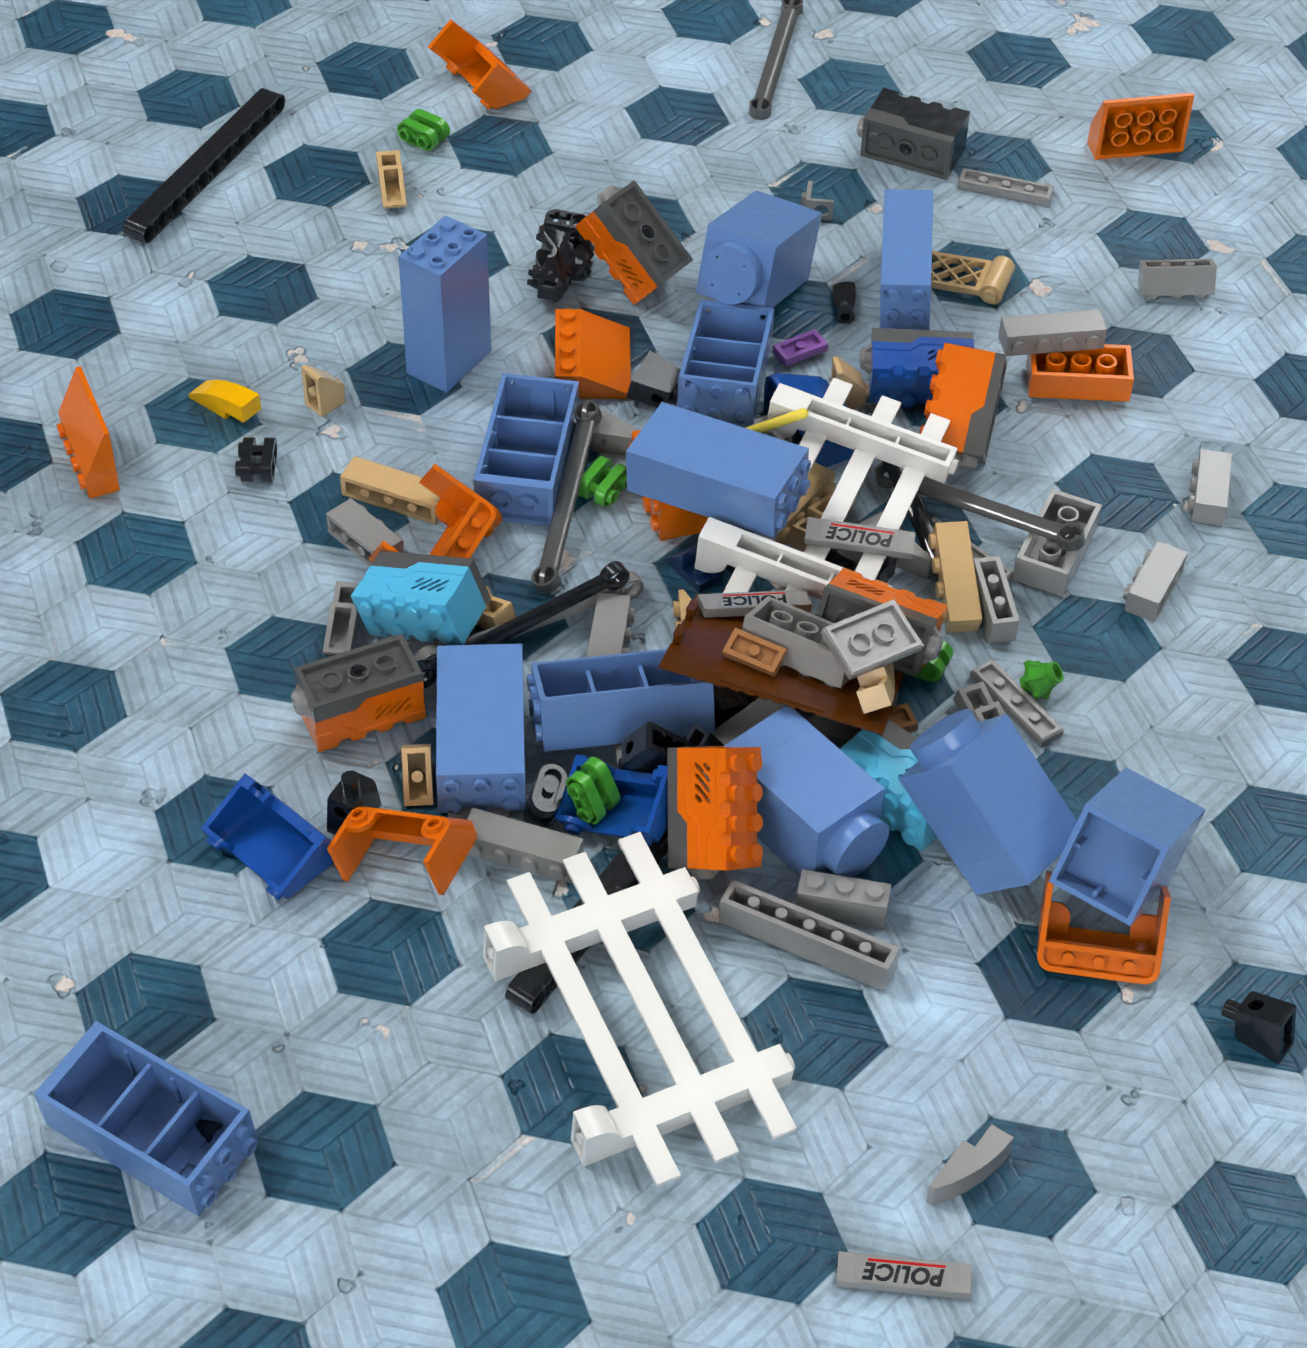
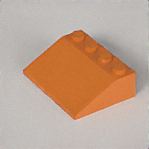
M1194 93L1104 100L1090 124L1087 144L1094 159L1183 152L1195 96Z
M555 309V379L579 381V399H629L626 395L631 383L630 328L582 309Z
M79 366L75 368L58 412L60 423L56 424L60 439L65 438L63 445L66 455H72L70 463L73 472H79L76 475L81 490L86 489L90 499L119 491L120 487L109 431L82 367Z

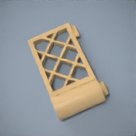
M932 251V260H936V262L932 263L931 288L979 296L983 302L995 305L1003 298L1014 273L1015 264L1010 258L1005 256L995 257L991 261ZM952 263L959 264V266L950 268L948 265ZM941 267L944 269V271L937 274L933 272V270ZM974 267L983 268L982 270L973 272L971 270ZM963 271L968 274L960 278L956 275ZM947 277H951L952 281L949 282L941 281V279ZM973 280L976 283V286L965 285L964 283Z

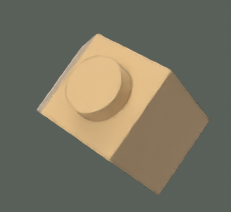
M838 356L832 357L830 383L833 378L852 384L853 387L844 404L852 410L860 409L865 405V398L869 397L867 382H863L861 373Z
M309 365L301 367L306 406L323 417L345 403V387L340 379L333 377L327 371Z
M431 744L402 745L404 806L433 805Z

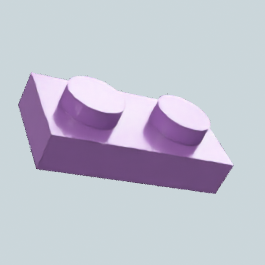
M814 329L774 344L772 353L787 367L828 351V343Z

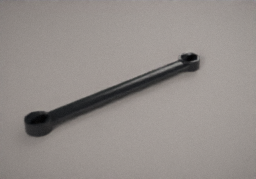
M867 403L860 408L859 412L863 414L871 413L872 415L877 403ZM882 461L895 488L904 468ZM917 491L907 515L924 551H927L931 558H935L934 549L930 550L928 544V535L933 532L935 525L919 491ZM935 574V579H934L935 585H936V582H938V576H937V574Z
M611 562L601 570L600 575L464 645L500 644L605 589L615 591L622 588L628 582L630 574L621 562ZM437 658L432 661H417L422 673L426 672L423 675V689L431 686L437 678Z

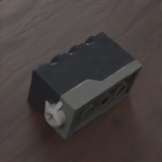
M883 88L866 116L860 118L856 133L862 138L860 156L947 180L966 148L970 111L956 107L949 110L944 108L941 103L934 101L929 104L924 103L919 97L911 95L906 98L900 96L897 91Z

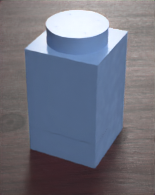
M756 190L708 224L696 293L730 305L744 304L773 308L809 279L822 212Z
M787 705L724 745L733 747H761L763 763L760 771H757V783L761 785L763 795L761 800L757 802V813L762 816L763 826L757 832V838L800 877L802 869L853 878L864 871L880 854L889 836V827L881 820L885 788L793 708L787 707Z
M963 709L931 726L911 744L910 750L918 762L898 780L976 895L1029 885L1062 854L1077 820L1007 714L979 722L971 709Z
M1126 767L1085 804L1049 882L1131 926L1159 896L1161 886L1169 885L1206 809Z

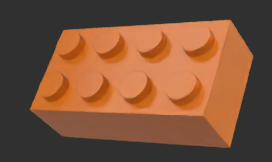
M1104 344L1103 349L1027 355L1028 397L1130 401L1134 382L1130 345Z

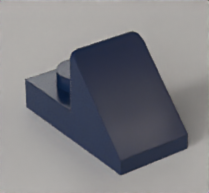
M697 545L685 547L667 557L665 562L698 593L720 581L719 572L707 573L695 569Z

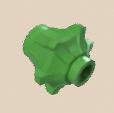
M1027 660L1024 662L1025 673L1020 678L1022 689L1025 692H1031L1035 699L1041 696L1044 699H1048L1052 689L1058 683L1063 682L1064 675L1060 665L1056 661L1041 663L1038 660L1034 662Z

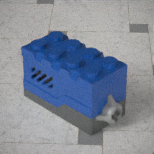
M872 328L871 344L863 347L860 351V367L868 372L869 403L878 404L883 395L902 402V408H912L915 404H924L926 406L927 400L933 399V394H931L930 390L932 375H938L939 372L935 364L938 349L943 350L944 343L974 348L973 332Z

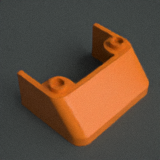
M452 19L448 21L428 46L430 50L447 63L445 67L454 75L457 73L461 74L474 87L472 92L481 98L480 102L489 110L492 107L497 110L526 99L532 92L488 47Z
M434 463L419 483L440 497L435 506V514L442 523L447 525V528L429 555L470 559L496 518L495 508L490 502ZM383 540L368 559L373 562L380 550L399 551Z
M357 807L348 814L327 847V850L343 881H349L375 838L432 846L423 863L438 894L444 895L477 840L478 833L473 822L467 819L371 807Z
M1046 870L1038 931L1037 960L1039 965L1046 971L1144 985L1154 982L1160 974L1171 901L1167 886H1161L1157 915L1141 914L1130 926L1129 935L1069 927L1070 912L1068 908L1061 902L1051 901L1053 884L1049 882L1052 871Z

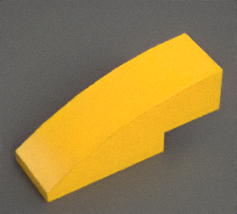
M206 380L189 393L190 399L224 419L232 416L244 423L261 410L258 393L229 381Z

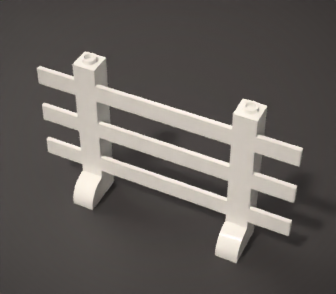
M833 378L823 399L779 383L770 400L767 420L801 408L808 410L807 418L775 428V430L783 438L791 437L797 429L805 432L799 445L809 448L808 460H811L810 470L826 440L855 450L821 519L844 522L875 458L904 468L876 527L899 530L924 477L926 476L945 483L949 474L954 475L959 460L955 459L958 448L941 442L950 424V420L931 413L922 433L918 434L892 424L902 403L882 395L872 416L843 406L853 385L842 380ZM711 517L707 519L698 537L695 569L707 573L721 572L727 565L735 567L723 593L749 592L756 577L759 576L785 586V590H805L807 596L809 595L819 600L822 599L825 586L838 575L843 567L825 561L831 548L807 545L805 551L801 552L775 542L777 535L772 539L757 533L748 532ZM863 553L855 572L861 573L864 578L876 580L887 556Z
M641 832L619 839L618 844L639 884L607 895L586 852L563 859V864L584 904L551 916L530 872L508 879L507 884L527 925L518 928L516 923L512 921H499L484 926L483 958L494 981L547 963L617 1106L616 1109L608 1111L605 1106L594 1105L573 1112L570 1140L583 1167L637 1146L656 1187L681 1177L662 1138V1135L695 1122L715 1163L739 1154V1150L719 1112L749 1100H753L773 1140L796 1131L797 1127L777 1089L791 1083L795 1065L791 1055L785 1053L780 1044L760 1052L756 1051L683 913L685 910L696 907L697 896L700 893L696 878L694 876L690 877L685 867L663 875ZM659 920L732 1063L702 1075L699 1074L627 932ZM603 941L675 1083L674 1086L642 1098L570 953Z

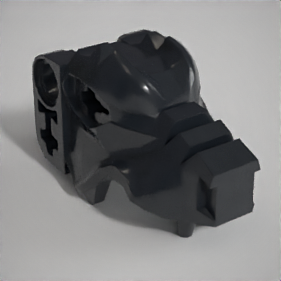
M559 209L549 210L546 213L544 224L539 226L538 234H536V240L542 242L541 249L536 251L533 269L528 271V275L532 276L533 279L527 280V285L537 289V298L558 302L562 298L563 293L568 290V286L571 285L572 281H583L592 273L591 267L593 262L590 260L594 257L593 251L595 247L590 240H585L574 226V224L583 220L586 215Z

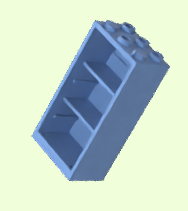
M933 190L884 191L880 328L930 330Z
M445 215L400 254L398 258L407 374L447 393L492 350L487 234Z
M700 299L679 373L677 407L743 428L754 425L771 353L774 308L744 304L730 305L718 301Z
M502 373L473 480L474 492L501 512L502 521L550 527L574 433V421L576 420L574 410L579 405V381Z
M661 402L626 450L627 491L774 539L779 530H782L783 527L785 528L789 515L797 510L802 495L806 496L807 490L810 488V480H808V473L811 467V460H808L809 448Z
M522 644L437 646L436 783L438 813H448L451 810L454 814L458 813L461 809L472 808L489 811L490 808H503L507 812H511L512 809L513 811H525Z
M667 649L531 663L532 674L527 675V686L531 698L528 700L529 713L532 716L536 742H542L544 752L621 744L625 737L649 721L681 737H686L695 723L711 734H714L713 684L658 668Z
M95 1021L34 1093L47 1126L197 1216H200L205 1208L213 1205L219 1190L225 1183H229L235 1177L238 1166L245 1157L248 1158L254 1153L258 1144L257 1134L249 1109ZM200 1119L217 1121L223 1125L220 1130L215 1131L210 1143L206 1142V1139L203 1138L195 1126Z

